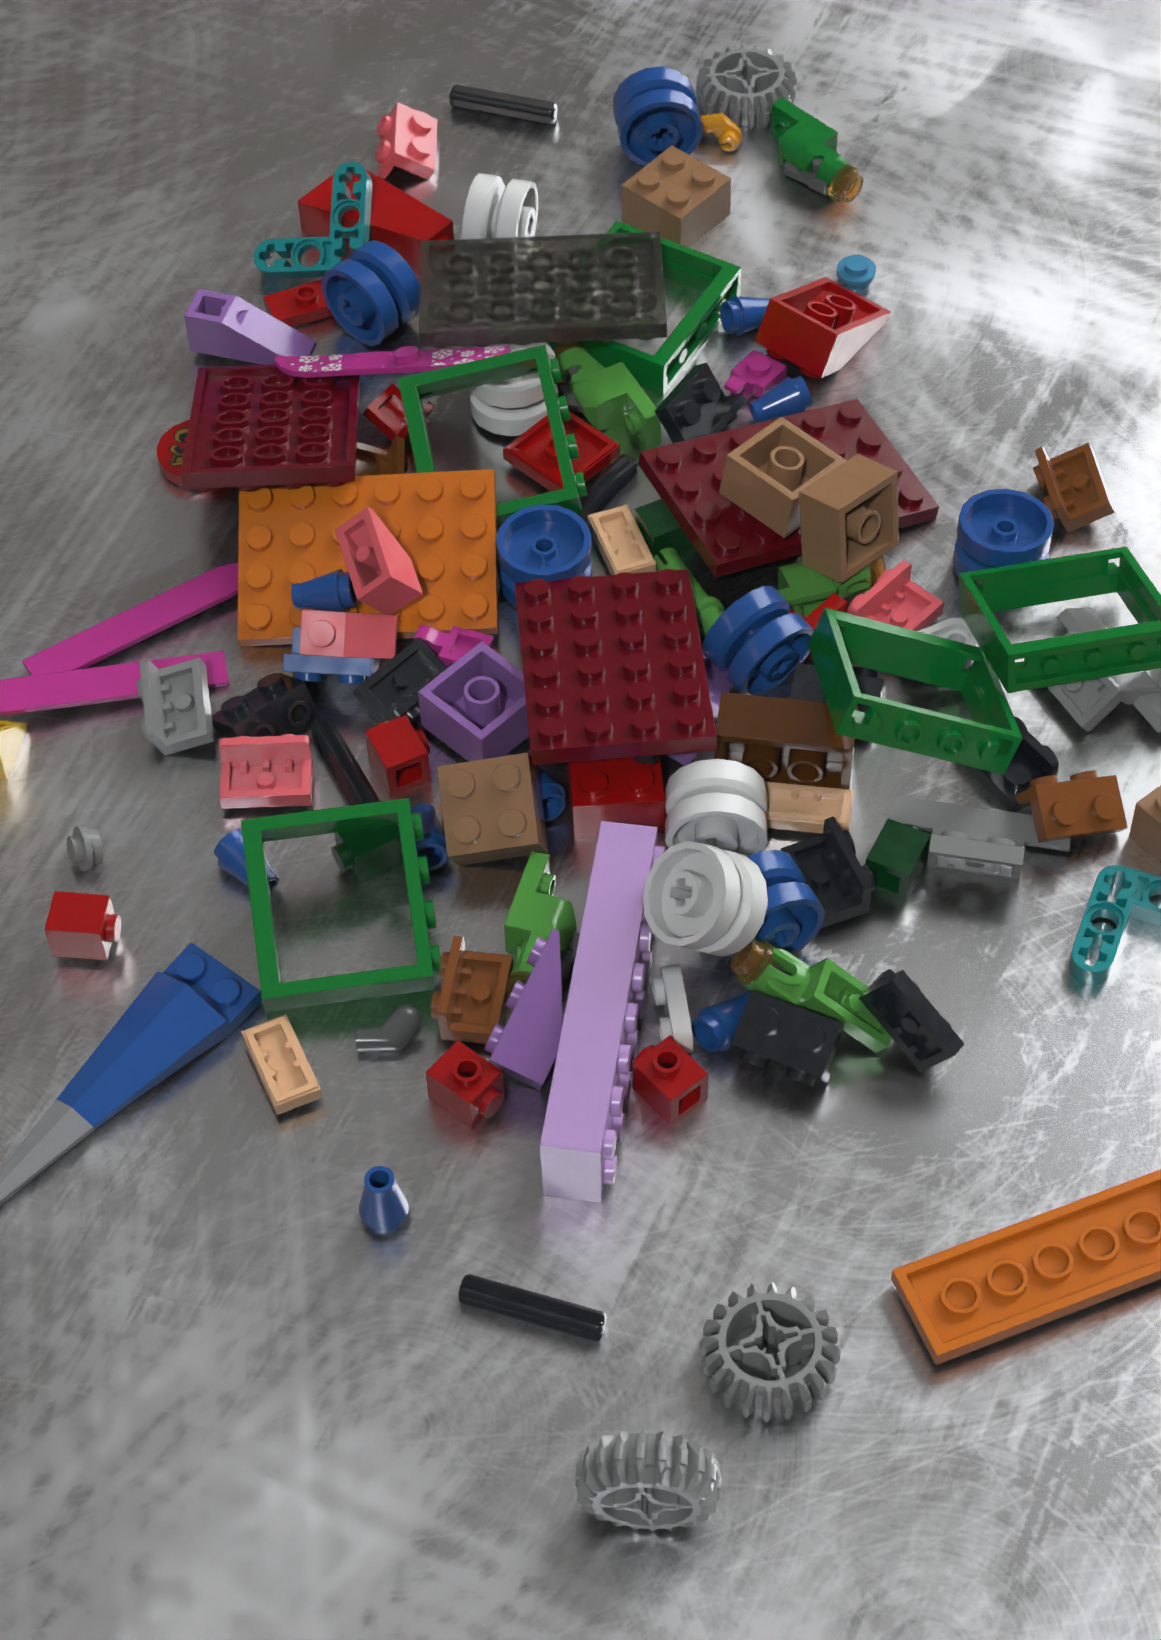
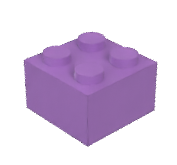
M482 641L418 691L421 725L467 761L506 756L529 737L523 671Z

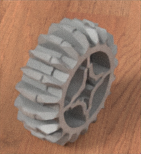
M741 44L739 49L733 50L727 47L725 53L714 52L712 59H705L704 66L699 69V74L697 75L696 97H698V103L703 113L709 115L723 113L739 128L748 127L752 131L754 126L759 125L766 129L768 123L771 122L772 104L783 97L794 104L796 100L797 79L795 78V72L792 70L791 63L784 61L782 54L773 55L771 48L764 51L759 50L757 45L752 49H747Z
M773 1282L768 1286L767 1293L761 1294L751 1284L747 1288V1298H743L732 1291L728 1297V1306L717 1303L713 1309L714 1320H706L703 1326L705 1338H702L699 1344V1354L704 1358L701 1361V1370L704 1376L711 1377L709 1388L712 1393L724 1392L723 1403L727 1408L741 1402L742 1414L745 1419L752 1414L754 1409L762 1410V1417L766 1423L771 1419L772 1412L775 1410H780L782 1416L788 1421L793 1416L794 1405L808 1413L812 1408V1397L823 1401V1398L827 1395L828 1386L826 1384H833L836 1380L837 1368L835 1365L840 1361V1349L835 1345L838 1340V1332L836 1327L828 1326L829 1315L827 1310L814 1312L815 1301L812 1295L800 1302L797 1301V1291L794 1286L785 1295L777 1294V1287ZM751 1326L754 1327V1333L751 1336L740 1339L739 1345L729 1347L732 1340L740 1332ZM763 1339L765 1341L767 1350H774L773 1355L766 1353V1347L762 1350ZM777 1353V1362L775 1364L773 1356ZM812 1356L808 1364L800 1372L786 1378V1370L790 1366L800 1364V1358Z
M643 1429L640 1433H628L623 1430L619 1433V1436L606 1434L601 1436L600 1440L589 1442L587 1448L580 1452V1460L576 1465L575 1489L577 1490V1501L583 1505V1510L589 1514H595V1518L600 1521L610 1520L616 1527L622 1525L633 1527L634 1531L639 1528L650 1529L653 1532L656 1529L663 1528L673 1531L677 1526L689 1528L694 1526L695 1522L708 1520V1516L716 1512L717 1500L720 1498L721 1473H719V1461L714 1459V1452L707 1448H702V1444L697 1441L687 1442L682 1435L672 1437L664 1435L663 1431L654 1434L647 1433Z

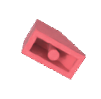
M365 508L335 530L357 600L384 614L392 615L423 594L411 558L373 509Z
M302 610L299 654L392 659L396 656L398 615Z

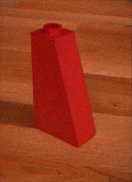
M366 170L372 178L369 241L375 240L387 244L397 251L409 265L427 271L431 270L442 260L447 259L455 251L453 221ZM334 174L297 200L301 230L307 234L317 237H329ZM352 175V180L345 182V184L351 190V199L357 200L353 195V184L360 181L357 175ZM356 210L346 212L341 219V226L350 228L356 225L359 221L360 213ZM344 238L350 247V239Z

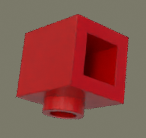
M406 715L391 721L381 722L375 727L365 730L368 759L389 796L431 780L428 756L430 754V746L422 729L415 730Z
M54 891L44 929L52 956L108 960L111 944L117 943L121 934V917L114 913L110 895Z
M670 1036L656 1046L649 1045L644 1048L632 1063L633 1089L670 1126H673L708 1099V1073Z
M459 1040L425 1072L428 1098L471 1129L484 1117H492L503 1103L502 1071Z

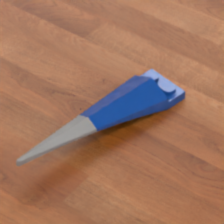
M191 942L162 973L156 972L0 1170V1206L57 1159L129 1104L190 1061L233 1034L262 1002L261 991Z

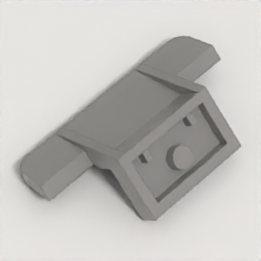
M1065 608L1057 616L1069 631L1066 635L1108 629L1094 612L1086 608ZM1146 671L1047 687L1080 727L1088 732L1122 701L1127 705L1133 704L1156 732L1161 733V687Z
M902 797L894 802L889 818L902 824L913 825L922 831L932 832L927 867L1020 880L1025 851L1024 845L1068 852L1070 850V839L1039 843L1033 815Z

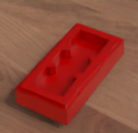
M322 279L263 296L264 306L268 314L290 327L333 316L327 307L322 293Z

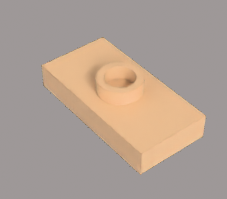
M628 505L587 515L588 527L611 575L622 572H656V562Z
M765 782L767 790V810L765 812L767 828L823 834L824 819L834 817L841 830L849 832L853 790Z
M286 1014L241 1031L243 1042L276 1115L322 1098L321 1088Z

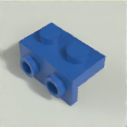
M301 627L293 629L292 653H284L283 671L295 672V678L301 681L321 682L322 674H339L338 683L361 684L365 681V676H371L379 670V658L299 654Z

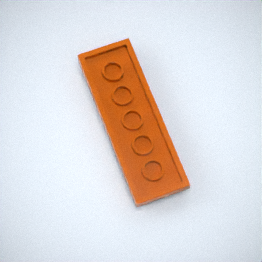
M1161 1169L893 1269L891 1280L935 1365L1160 1280Z

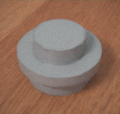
M84 825L74 827L73 836L67 837V852L71 863H78L82 871L91 870L93 865L102 863L103 848L99 832L96 828L87 829Z

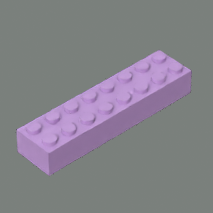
M601 821L540 1141L543 1196L602 1203L605 1184L614 1185L617 1169V1156L614 1155L616 1142L621 1143L625 1117L624 1113H622L623 1100L628 1101L632 1078V1072L629 1071L630 1059L636 1058L639 1031L636 1030L637 1019H642L645 1005L644 979H649L652 951L649 950L651 940H656V935L652 933L644 916L643 893L647 875L656 859L665 852V847L657 846V827Z

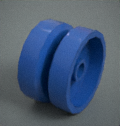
M666 67L645 68L631 74L618 86L613 97V113L616 125L618 126L620 145L629 159L638 165L646 166L671 145L688 155L696 150L702 138V120L697 108L694 89L686 76L675 69Z
M373 240L364 243L352 252L347 260L340 261L329 269L322 278V293L327 307L335 320L350 336L360 343L369 346L381 344L394 334L398 326L407 324L423 308V293L410 265L397 251L382 242Z
M993 489L973 495L962 505L958 519V537L953 555L956 575L959 577V573L1048 559L1054 529L1051 511L1039 499L1025 492L1011 489Z
M539 504L520 509L507 517L499 528L496 542L497 558L499 561V585L503 596L514 607H516L514 582H527L533 579H543L550 582L576 576L592 577L591 533L587 523L574 511L558 505Z
M762 586L739 598L719 616L703 641L702 652L720 671H728L727 679L740 693L761 696L783 683L795 672L796 663H802L810 653L808 643L814 630L799 613H790V604L773 586Z
M760 851L746 856L758 865L766 881L768 904L764 922L754 940L740 952L730 954L738 966L750 968L747 964L751 956L765 945H772L777 949L786 950L794 955L817 935L824 923V908L809 885L805 884V877L789 853L783 851Z

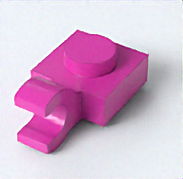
M753 350L730 371V378L724 384V388L731 392L728 396L743 393L746 400L752 395L759 398L786 378L787 366Z
M420 625L414 636V641L420 637L446 667L459 660L481 641L494 649V636L452 626L449 634L433 627Z

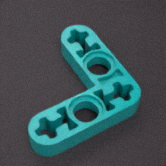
M350 161L343 163L335 171L332 186L329 237L268 239L257 246L253 255L254 263L263 275L271 279L323 278L329 269L343 261L340 258L341 256L347 255L348 243L344 238L350 239L349 245L353 252L364 243L369 242L372 178L365 168L358 162ZM352 175H357L360 181L353 184V195L357 200L351 199V190L345 184V182L352 180ZM350 210L358 211L360 218L356 225L350 228L341 226V219L346 212ZM309 249H318L320 257L317 263L309 267L303 266L301 263L302 255ZM273 252H277L281 258H284L274 260L273 266L266 262V259L273 257ZM285 258H291L293 266Z
M1121 865L1107 866L1099 872L1071 951L1069 970L1077 981L1086 985H1097L1108 979L1112 972L1129 918L1161 926V909L1153 906L1149 900L1153 895H1161L1160 876ZM1113 884L1122 886L1116 904L1108 901ZM1098 917H1106L1111 919L1117 928L1110 932H1102L1097 930L1091 921ZM1093 945L1100 948L1095 965L1089 966L1085 964V961H1087Z

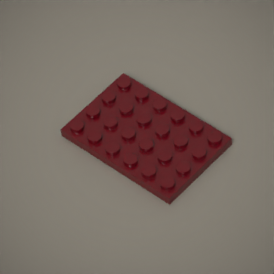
M275 364L198 368L180 473L182 489L211 492L224 487L254 490L266 485L297 488L308 483L340 486L346 482L355 481L361 375L311 378L293 377L283 373Z
M858 399L783 417L845 460H849L859 454L897 471L898 529L937 518L940 506ZM777 419L640 452L638 465L715 577L802 554L801 526L786 538H783L719 493L727 454Z
M664 569L643 573L622 572L616 575L592 577L576 576L550 582L543 579L514 582L532 765L717 750V734L688 569Z

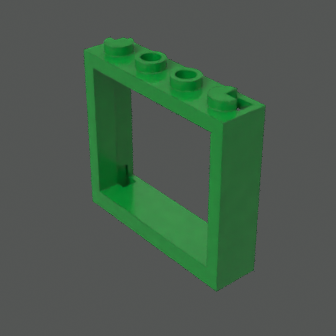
M616 221L604 236L598 238L595 247L588 256L580 259L576 270L568 280L560 283L556 294L549 303L540 307L541 312L537 316L535 323L538 338L547 342L557 354H561L563 351L574 347L584 348L604 368L623 362L641 387L664 396L720 324V308L722 303L729 301L732 296H740L741 267ZM621 261L703 292L654 356L571 324L573 319Z
M546 345L398 378L417 473L437 472L422 399L539 373L564 489L496 504L497 533L507 517L522 508L539 504L558 505L574 511L576 514H581L583 510L580 497L588 496L583 472L574 473L572 460L578 459L579 454L574 433L566 435L563 422L571 420L566 396L557 397L555 384L562 383L557 358L549 359Z
M1127 546L959 573L958 611L1007 693L1161 668V594ZM1120 558L1119 566L1115 562L1108 563L1109 559ZM1117 592L1138 624L1011 644L992 612ZM1024 658V661L1015 663L1016 659Z
M824 608L808 646L836 734L1004 775L1023 737L1001 683L980 647ZM967 659L974 660L972 666L969 665L968 669L963 668ZM851 664L960 691L971 720L863 694L860 692ZM858 703L869 706L866 713L855 710Z
M409 798L241 820L261 997L265 1013L435 990L434 973H440L441 955L439 945L430 946L427 929L436 928L433 900L423 901L421 885L430 884L427 857H417L415 841L424 840L421 814H411ZM398 824L417 964L281 983L264 842Z

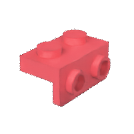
M397 102L389 115L384 114L381 117L377 126L376 135L380 136V142L375 153V160L378 161V177L386 179L392 168L397 166L429 180L436 166L437 119L430 117L425 112L416 111Z
M903 560L893 570H886L865 594L857 595L850 603L847 613L919 631L928 627L943 614L944 602L910 580L912 565Z
M284 734L281 736H238L235 738L219 739L218 748L221 759L219 799L221 809L312 805L313 758L309 736Z

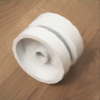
M478 173L475 176L468 192L462 222V251L466 259L488 262L495 254L498 263L501 265L523 267L531 251L537 222L538 190L536 183L512 179L505 187L502 178L499 176Z
M521 333L499 334L483 340L476 346L510 345L511 352L546 345L549 359L555 358V352L547 342L535 336ZM538 372L469 388L472 417L480 427L493 434L504 436L522 435L548 415ZM555 384L556 393L558 397V387L557 384Z
M709 759L685 765L669 777L665 788V808L667 812L665 843L667 849L670 846L685 841H692L745 856L765 850L768 843L767 821L765 817L767 790L764 779L753 768L738 761Z
M685 841L670 846L656 859L647 875L643 893L644 916L652 933L666 944L722 957L740 952L754 940L764 922L768 904L766 881L757 864L745 855L692 841Z

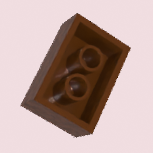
M721 692L716 724L717 750L714 751V759L738 761L753 768L765 782L850 790L855 738L836 734L827 703L803 701L794 698L754 696L747 693Z

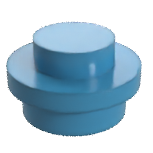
M862 255L847 256L837 265V277L844 287L852 291H862L867 289L875 279L876 265L871 259Z

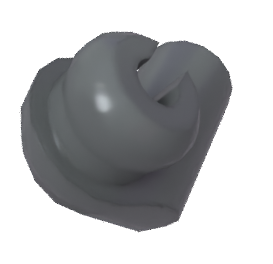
M410 1004L398 1006L380 1028H356V1051L390 1052L403 1049L421 1025V1017L416 1007Z

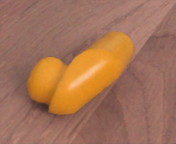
M723 113L701 116L702 135L713 133L719 139V143L722 144L721 149L724 151L732 152L738 148L742 142V132L728 116Z

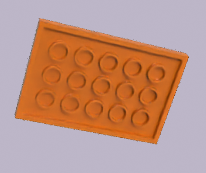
M494 469L355 476V481L346 482L340 486L308 483L297 488L266 485L254 490L239 489L237 640L240 647L292 644L293 629L301 627L302 610H314L295 609L291 597L292 584L302 583L339 569L348 573L335 530L367 507L374 510L411 558L423 593L392 614L398 615L396 639L414 638L420 625H427L449 634L452 626L488 635L499 634L496 476ZM359 601L357 607H351L348 612L384 614Z

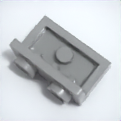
M198 657L158 669L149 659L140 661L141 678L137 679V690L144 706V716L140 719V726L145 739L148 742H152L165 756L214 742L206 664Z

